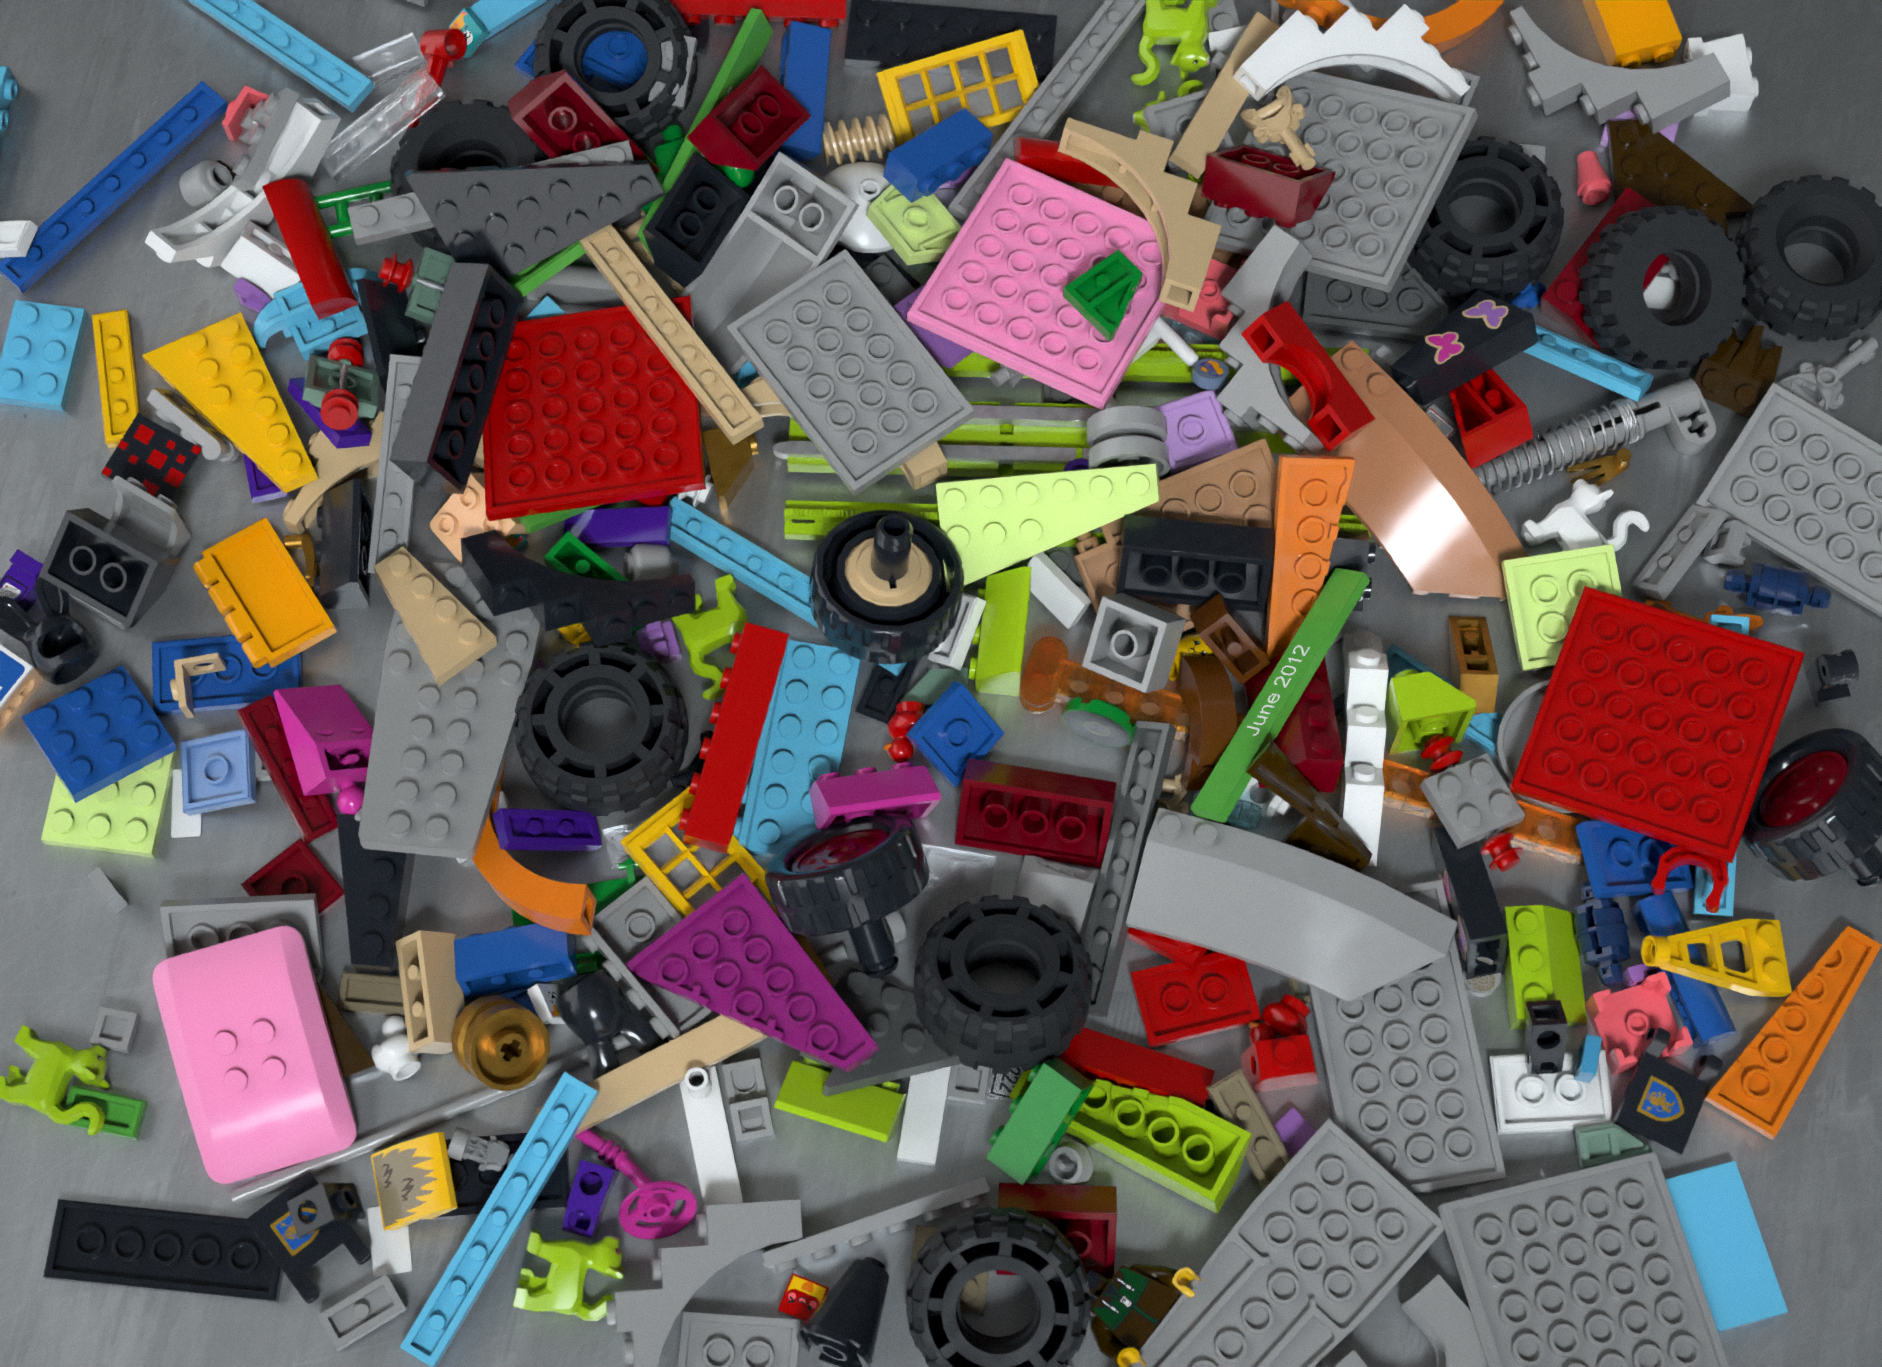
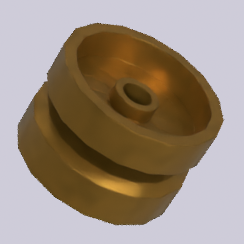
M498 995L479 998L466 1006L456 1019L451 1034L452 1053L459 1066L489 1088L501 1091L520 1089L535 1080L546 1066L550 1052L549 1033L543 1021L511 998Z

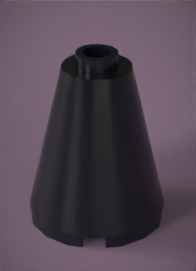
M865 1257L864 1260L857 1259L850 1265L800 1327L797 1333V1341L806 1351L809 1352L811 1346L822 1352L819 1359L834 1367H870L890 1279L889 1274L885 1271V1265L872 1257Z

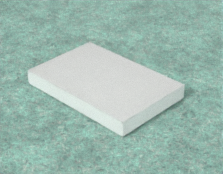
M1600 1050L1597 1074L1590 1083L1574 1080L1578 1051L1564 1053L1563 1069L1558 1074L1528 1075L1525 1054L1490 1056L1488 1058L1497 1135L1575 1131V1127L1613 1121L1605 1050Z

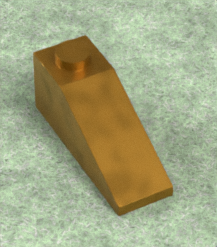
M1449 616L1452 686L1475 700L1477 708L1474 715L1494 713L1499 673L1486 617Z

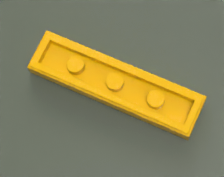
M127 309L92 315L105 443L108 448L118 446L138 413L141 414L131 319Z

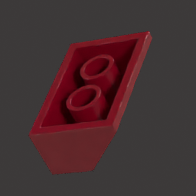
M761 65L716 106L687 136V139L712 164L755 171L811 115Z
M1242 144L1207 156L1201 197L1214 200L1213 204L1217 207H1237L1243 209L1244 214L1254 218H1264L1266 216L1275 219L1276 225L1293 228L1296 227V224L1312 218L1332 184L1336 172L1315 165L1310 170H1304L1301 165L1296 167L1291 158Z
M999 1182L998 1208L1016 1207L1025 1209L1027 1213L1039 1218H1045L1070 1240L1080 1256L1086 1274L1093 1267L1107 1278H1113L1117 1227L1116 1186L1030 1183L1021 1185L1020 1183ZM996 1270V1275H1017L1010 1271Z

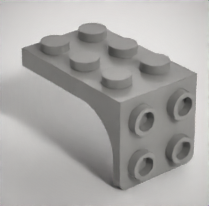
M115 476L112 484L117 491V502L110 520L176 557L191 537L184 525L186 520L176 511L177 505L161 494L157 498L146 492L147 488L132 477L124 480L119 476ZM67 592L68 598L123 630L126 628V625Z

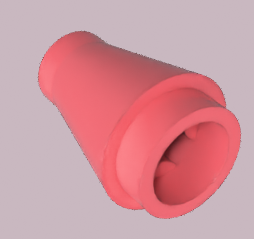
M1582 152L1576 158L1578 165L1577 195L1587 205L1604 203L1610 198L1612 183L1600 164L1596 152Z

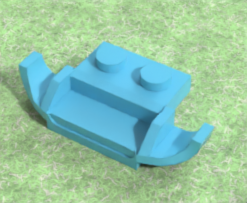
M365 268L345 269L359 304L322 320H319L316 316L302 282L274 293L275 299L262 309L254 323L253 336L259 350L266 348V342L270 336L283 331L286 339L293 336L304 361L309 359L310 354L317 356L328 351L331 343L339 338L356 339L367 334L366 322L359 309V306L362 305L356 280L368 279L383 282V279L378 278L376 272Z

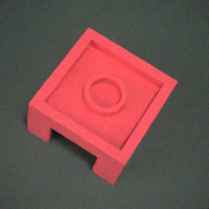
M1211 258L1194 311L1191 312L1166 304L1161 314L1223 341L1236 324L1238 318L1227 310L1230 303L1220 293L1238 270ZM1245 259L1242 260L1241 267L1245 263Z
M1665 971L1646 977L1640 985L1611 993L1610 989L1594 993L1585 1003L1596 1036L1602 1037L1601 1049L1605 1050L1606 1062L1612 1076L1635 1069L1642 1052L1645 1033L1649 1028H1663L1671 1035L1666 1048L1659 1056L1662 1060L1684 1054L1693 1044L1688 1028L1684 1026L1680 1030L1678 1029L1666 996L1671 991V985Z

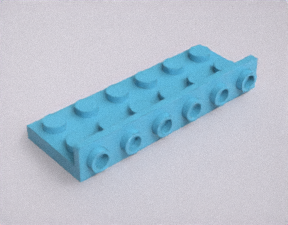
M788 638L787 648L753 762L751 782L747 783L742 804L746 805L743 818H737L734 828V837L739 840V845L743 846L749 854L772 858L794 840L816 830L809 789L818 780L819 776L833 772L840 773L862 660L849 656L836 647L793 641Z

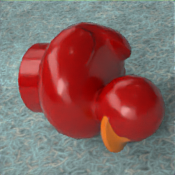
M905 701L896 705V714L890 718L887 724L888 734L894 740L883 747L888 752L892 761L899 764L908 762L912 758L914 749L906 734L926 713L925 704L917 701Z
M1284 994L1280 1002H1272L1264 1007L1262 1012L1263 1023L1250 1022L1248 1024L1251 1028L1249 1033L1251 1044L1257 1041L1276 1039V1033L1282 1037L1307 1034L1308 1025L1306 1017L1310 1013V1009L1296 997Z

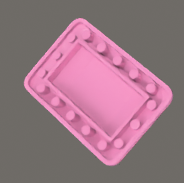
M279 926L161 961L155 967L152 975L153 985L164 1029L201 1157L211 1179L221 1184L232 1183L350 1147L356 1140L358 1133L357 1124L301 932L291 926Z

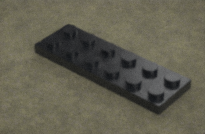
M851 0L844 62L845 66L890 69L1023 29L1038 82H1043L1053 68L1057 15L879 0ZM1007 47L986 53L993 78L1014 73ZM978 56L957 62L961 76L984 77ZM949 64L928 70V73L952 75Z

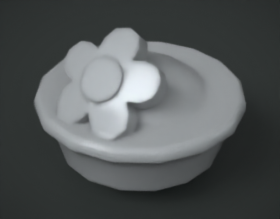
M1067 1141L1061 1143L1050 1157V1174L1060 1185H1085L1088 1183L1093 1172L1092 1156L1088 1149L1079 1142Z

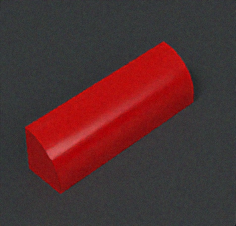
M1018 136L1015 141L1014 161L1059 181L1120 188L1108 176L1087 163L1059 152L1060 141Z
M283 179L262 186L309 302L318 319L322 320L358 305L359 302L309 184L300 179Z
M1083 1027L1080 1035L1076 1034L1070 1047L1058 1056L1087 1079L1095 1081L1100 1079L1125 1088L1134 1089L1135 1087L1148 1090L1151 1094L1182 1098L1202 1109L1208 1096L1205 1087L1212 1083L1215 1070Z

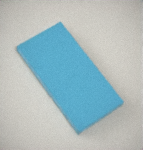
M1736 1161L1665 1179L1717 1331L1722 1332L1786 1314L1788 1309Z

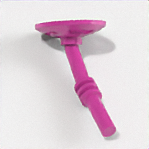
M590 1128L574 1136L598 1153L597 1158L599 1160L605 1159L604 1163L606 1165L612 1164V1169H619L638 1188L624 1199L619 1209V1221L625 1232L640 1239H659L675 1234L693 1219L697 1203L693 1192L687 1186L673 1181L654 1182L628 1156L626 1149L621 1151L622 1146L619 1144L614 1146L615 1141L612 1139L606 1141ZM637 1196H640L636 1203L637 1208L628 1213L632 1201ZM676 1200H685L683 1209L675 1217L671 1212L676 1205ZM639 1220H641V1221L647 1222V1223L661 1222L662 1224H657V1225H643V1224H639V1223H637V1222H638Z

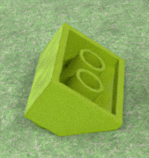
M1024 566L989 575L986 579V588H978L977 597L987 602L983 610L982 623H978L973 636V644L979 645L978 658L971 657L969 679L975 680V692L1018 697L1020 695L1032 567Z
M1405 670L1397 673L1394 678H1391L1385 700L1384 712L1387 727L1385 745L1388 756L1424 750V744L1439 734H1442L1444 737L1453 736V744L1461 743L1477 708L1475 700L1429 671L1418 673L1417 670Z
M1546 905L1504 907L1501 913L1508 931L1504 980L1510 1030L1526 1029L1525 1002L1546 1000L1561 1001L1568 1027L1586 1026L1587 1015L1578 942L1575 940L1574 912Z
M806 1057L803 1060H792L776 1098L774 1108L885 1143L894 1138L907 1096L906 1092L899 1090L900 1083L888 1081L825 1096L822 1094L823 1087L832 1069L825 1068L824 1065Z

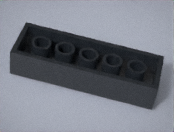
M451 264L448 277L444 282V290L438 308L434 314L430 334L423 348V356L417 374L413 379L409 400L402 414L401 425L396 440L392 445V453L389 460L427 492L464 494L524 298L489 264Z

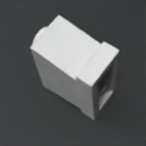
M1743 33L1703 43L1702 37L1688 38L1681 54L1682 64L1714 53L1730 79V97L1693 114V117L1707 116L1709 110L1748 112L1754 98L1758 96L1759 85L1756 76L1752 77L1750 69L1752 51L1750 46L1745 45Z

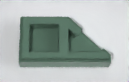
M963 667L961 670L954 668L930 669L901 702L917 701L925 704L926 709H929L954 681L962 683L969 691L967 667Z
M1613 1121L1574 1128L1579 1165L1582 1168L1594 1167L1653 1152L1649 1146Z

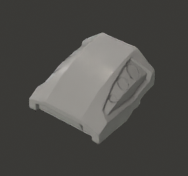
M1025 855L1013 895L1029 898L1030 904L1038 907L1042 904L1047 905L1057 911L1062 923L1068 921L1080 935L1099 870L1071 867L1040 857Z

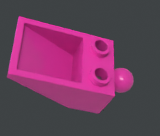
M341 685L275 690L273 694L304 796L340 792L337 798L339 810L346 815H355L363 805V790H365L373 728Z

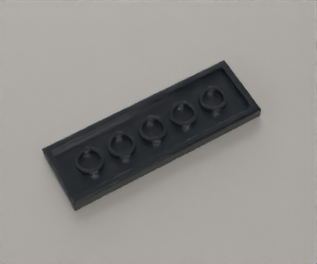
M58 1199L43 1277L60 1281L278 1303L284 1272L246 1222V1218Z

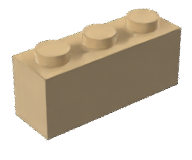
M419 930L396 941L409 1052L447 1054L452 1052L451 1034L456 1019L465 1009L464 993L456 981L455 933Z

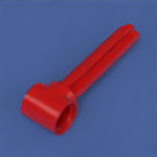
M459 29L428 30L422 35L420 50L428 63L407 130L409 127H417L419 125L418 119L431 109L434 110L446 68H452L455 60H459L465 55L467 42L464 34Z

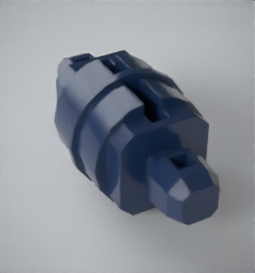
M1754 562L1750 575L1745 574V571L1741 570L1727 571L1723 587L1728 592L1738 595L1741 592L1746 593V607L1770 612V615L1780 614L1790 617H1801L1804 605H1808L1809 609H1827L1831 597V591L1825 587L1818 585L1809 587L1810 573L1787 568L1785 565L1777 566L1767 563L1760 564Z
M1590 881L1582 883L1581 886L1582 902L1586 904L1576 906L1573 909L1575 915L1573 921L1576 930L1575 940L1578 942L1580 954L1584 958L1585 964L1595 968L1598 967L1596 970L1600 982L1606 987L1620 985L1623 981L1622 965L1618 963L1631 958L1629 953L1631 946L1627 933L1629 928L1625 923L1623 910L1619 907V903L1606 898L1594 899Z

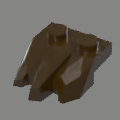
M1753 325L1742 341L1737 338L1736 331L1732 327L1733 333L1727 342L1719 343L1717 345V352L1708 359H1703L1694 381L1705 400L1748 419L1751 418L1775 380L1783 351V346L1777 345L1772 346L1769 350L1762 348L1761 343L1765 326Z

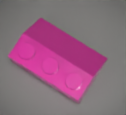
M912 762L895 764L891 766V770L877 772L875 767L863 768L855 771V775L841 777L838 772L823 774L818 777V780L809 789L816 829L828 828L831 823L845 819L846 823H849L854 818L874 816L875 813L880 812L899 813L910 820L926 818L941 800L940 791L926 766L913 767Z

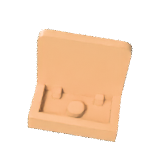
M470 473L464 494L453 493L430 521V529L461 564V538L496 530L505 541L511 534H528L518 517L495 521L488 520L485 507L484 473Z

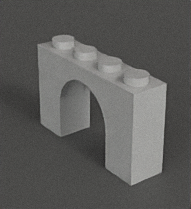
M1439 1274L1425 1283L1401 1305L1402 1309L1431 1342L1436 1354L1437 1367H1489L1471 1311ZM1352 1350L1332 1367L1368 1366Z

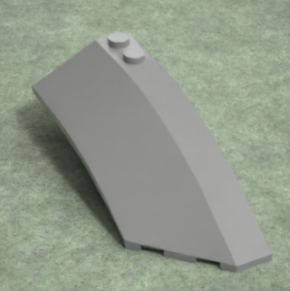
M778 152L742 214L719 246L704 272L691 282L679 296L690 295L693 302L694 330L731 378L748 362V359L727 334L726 326L825 263L859 207L855 201L800 161L781 152Z
M1159 808L1146 840L1126 926L1241 959L1326 992L1348 1002L1350 1006L1362 1000L1365 994L1380 987L1385 989L1412 976L1413 971L1429 963L1435 965L1447 959L1458 922L1378 880L1308 851L1239 828Z

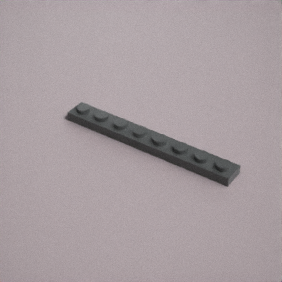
M1138 720L1136 723L1137 729L1132 740L1083 941L1085 952H1089L1092 962L1093 989L1088 1015L1106 1018L1108 1015L1129 928L1126 926V920L1146 840L1155 820L1176 728L1170 723Z

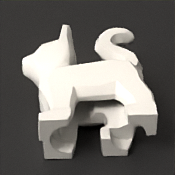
M1579 479L1573 484L1572 494L1568 500L1555 505L1539 523H1535L1532 520L1525 522L1521 527L1520 535L1529 548L1554 538L1562 548V551L1613 544L1614 552H1616L1626 544L1628 526L1630 524H1635L1642 531L1647 532L1650 528V522L1640 511H1624L1613 522V536L1606 539L1589 521L1586 515L1598 512L1606 505L1605 501L1614 492L1612 489L1604 492L1597 484H1589L1584 479Z

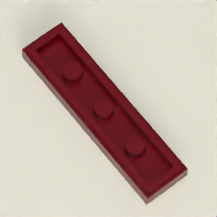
M272 695L237 710L236 715L305 843L309 844L337 830V816L326 795L304 796L278 707Z

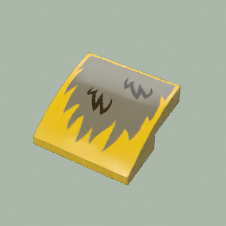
M436 1132L411 1139L371 1155L384 1231L398 1230L420 1219H434L458 1208L444 1132Z

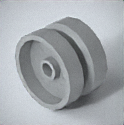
M1138 405L1117 406L1094 413L1087 419V444L1091 447L1088 451L1089 469L1157 463L1159 478L1169 471V448L1164 443L1168 435L1167 417L1161 411Z

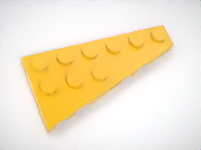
M241 312L142 355L145 363L151 369L156 370L173 389L175 388L186 398L187 402L222 435L224 434L242 454L250 458L257 468L285 494L319 479Z

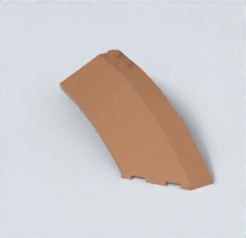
M1351 340L1330 358L1376 419L1351 440L1330 452L1323 447L1317 455L1348 456L1355 459V466L1345 504L1392 560L1412 588V594L1427 595L1428 592L1449 594V597L1478 599L1480 596L1496 597L1500 598V601L1508 602L1501 562L1529 557L1497 503L1452 443L1414 400ZM1302 385L1289 398V401L1305 427L1315 435L1307 424L1311 413V403L1308 393ZM1280 430L1277 431V433L1284 439L1286 435L1282 433ZM1306 449L1298 453L1299 455H1312Z

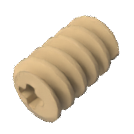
M884 113L880 114L877 125L870 115L866 116L863 127L856 117L852 118L849 129L842 119L838 120L835 131L829 121L824 123L822 140L827 167L830 156L834 157L838 165H842L844 154H847L851 162L855 163L858 152L862 153L865 161H870L872 150L876 151L879 159H883L886 148H889L890 152L896 149L892 123L889 122Z

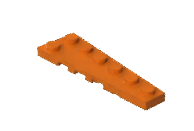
M1279 454L1274 517L1273 565L1269 583L1265 650L1270 660L1286 651L1322 591L1325 575L1327 576L1330 566L1329 559L1333 543L1336 541L1339 530L1338 523L1342 507L1346 502L1355 466V459L1353 457Z
M1847 926L1706 1095L1705 1101L1773 1140L1882 945L1854 928Z

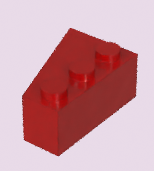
M1493 369L1484 372L1449 392L1465 455L1471 469L1534 438L1526 404Z

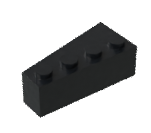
M336 814L351 964L357 973L397 976L399 965L396 941L403 938L415 854L363 848L358 835L360 821L354 819L355 815Z

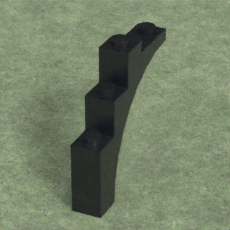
M496 530L461 538L463 570L493 616L529 607L545 632L581 623L598 648L631 639L632 628L696 611L695 581L689 573L652 580H600L568 574L531 560L511 547Z

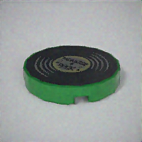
M1081 697L1068 701L1062 719L1065 725L1073 732L1101 745L1124 747L1131 744L1137 726L1135 723H1129L1131 718L1125 711L1098 699H1091L1089 704L1081 703Z

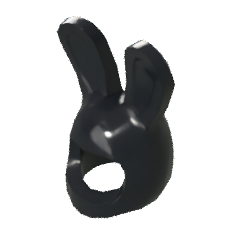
M38 576L35 581V591L46 617L35 623L16 601L7 596H0V629L26 646L33 665L43 679L54 685H63L78 679L96 663L99 657L97 642L89 631L70 615L67 592Z
M603 969L596 971L590 976L581 978L555 1001L556 1010L562 1020L587 1047L593 1080L621 1066L609 1042V1038L620 1032L641 1055L669 1042L667 1037L662 1039L649 1022L632 1013L617 982L610 973Z

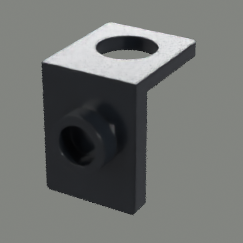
M321 1183L287 1201L299 1238H303L331 1222H360L365 1219L354 1183ZM309 1200L317 1208L316 1218L310 1224L306 1223L301 1215L304 1203Z

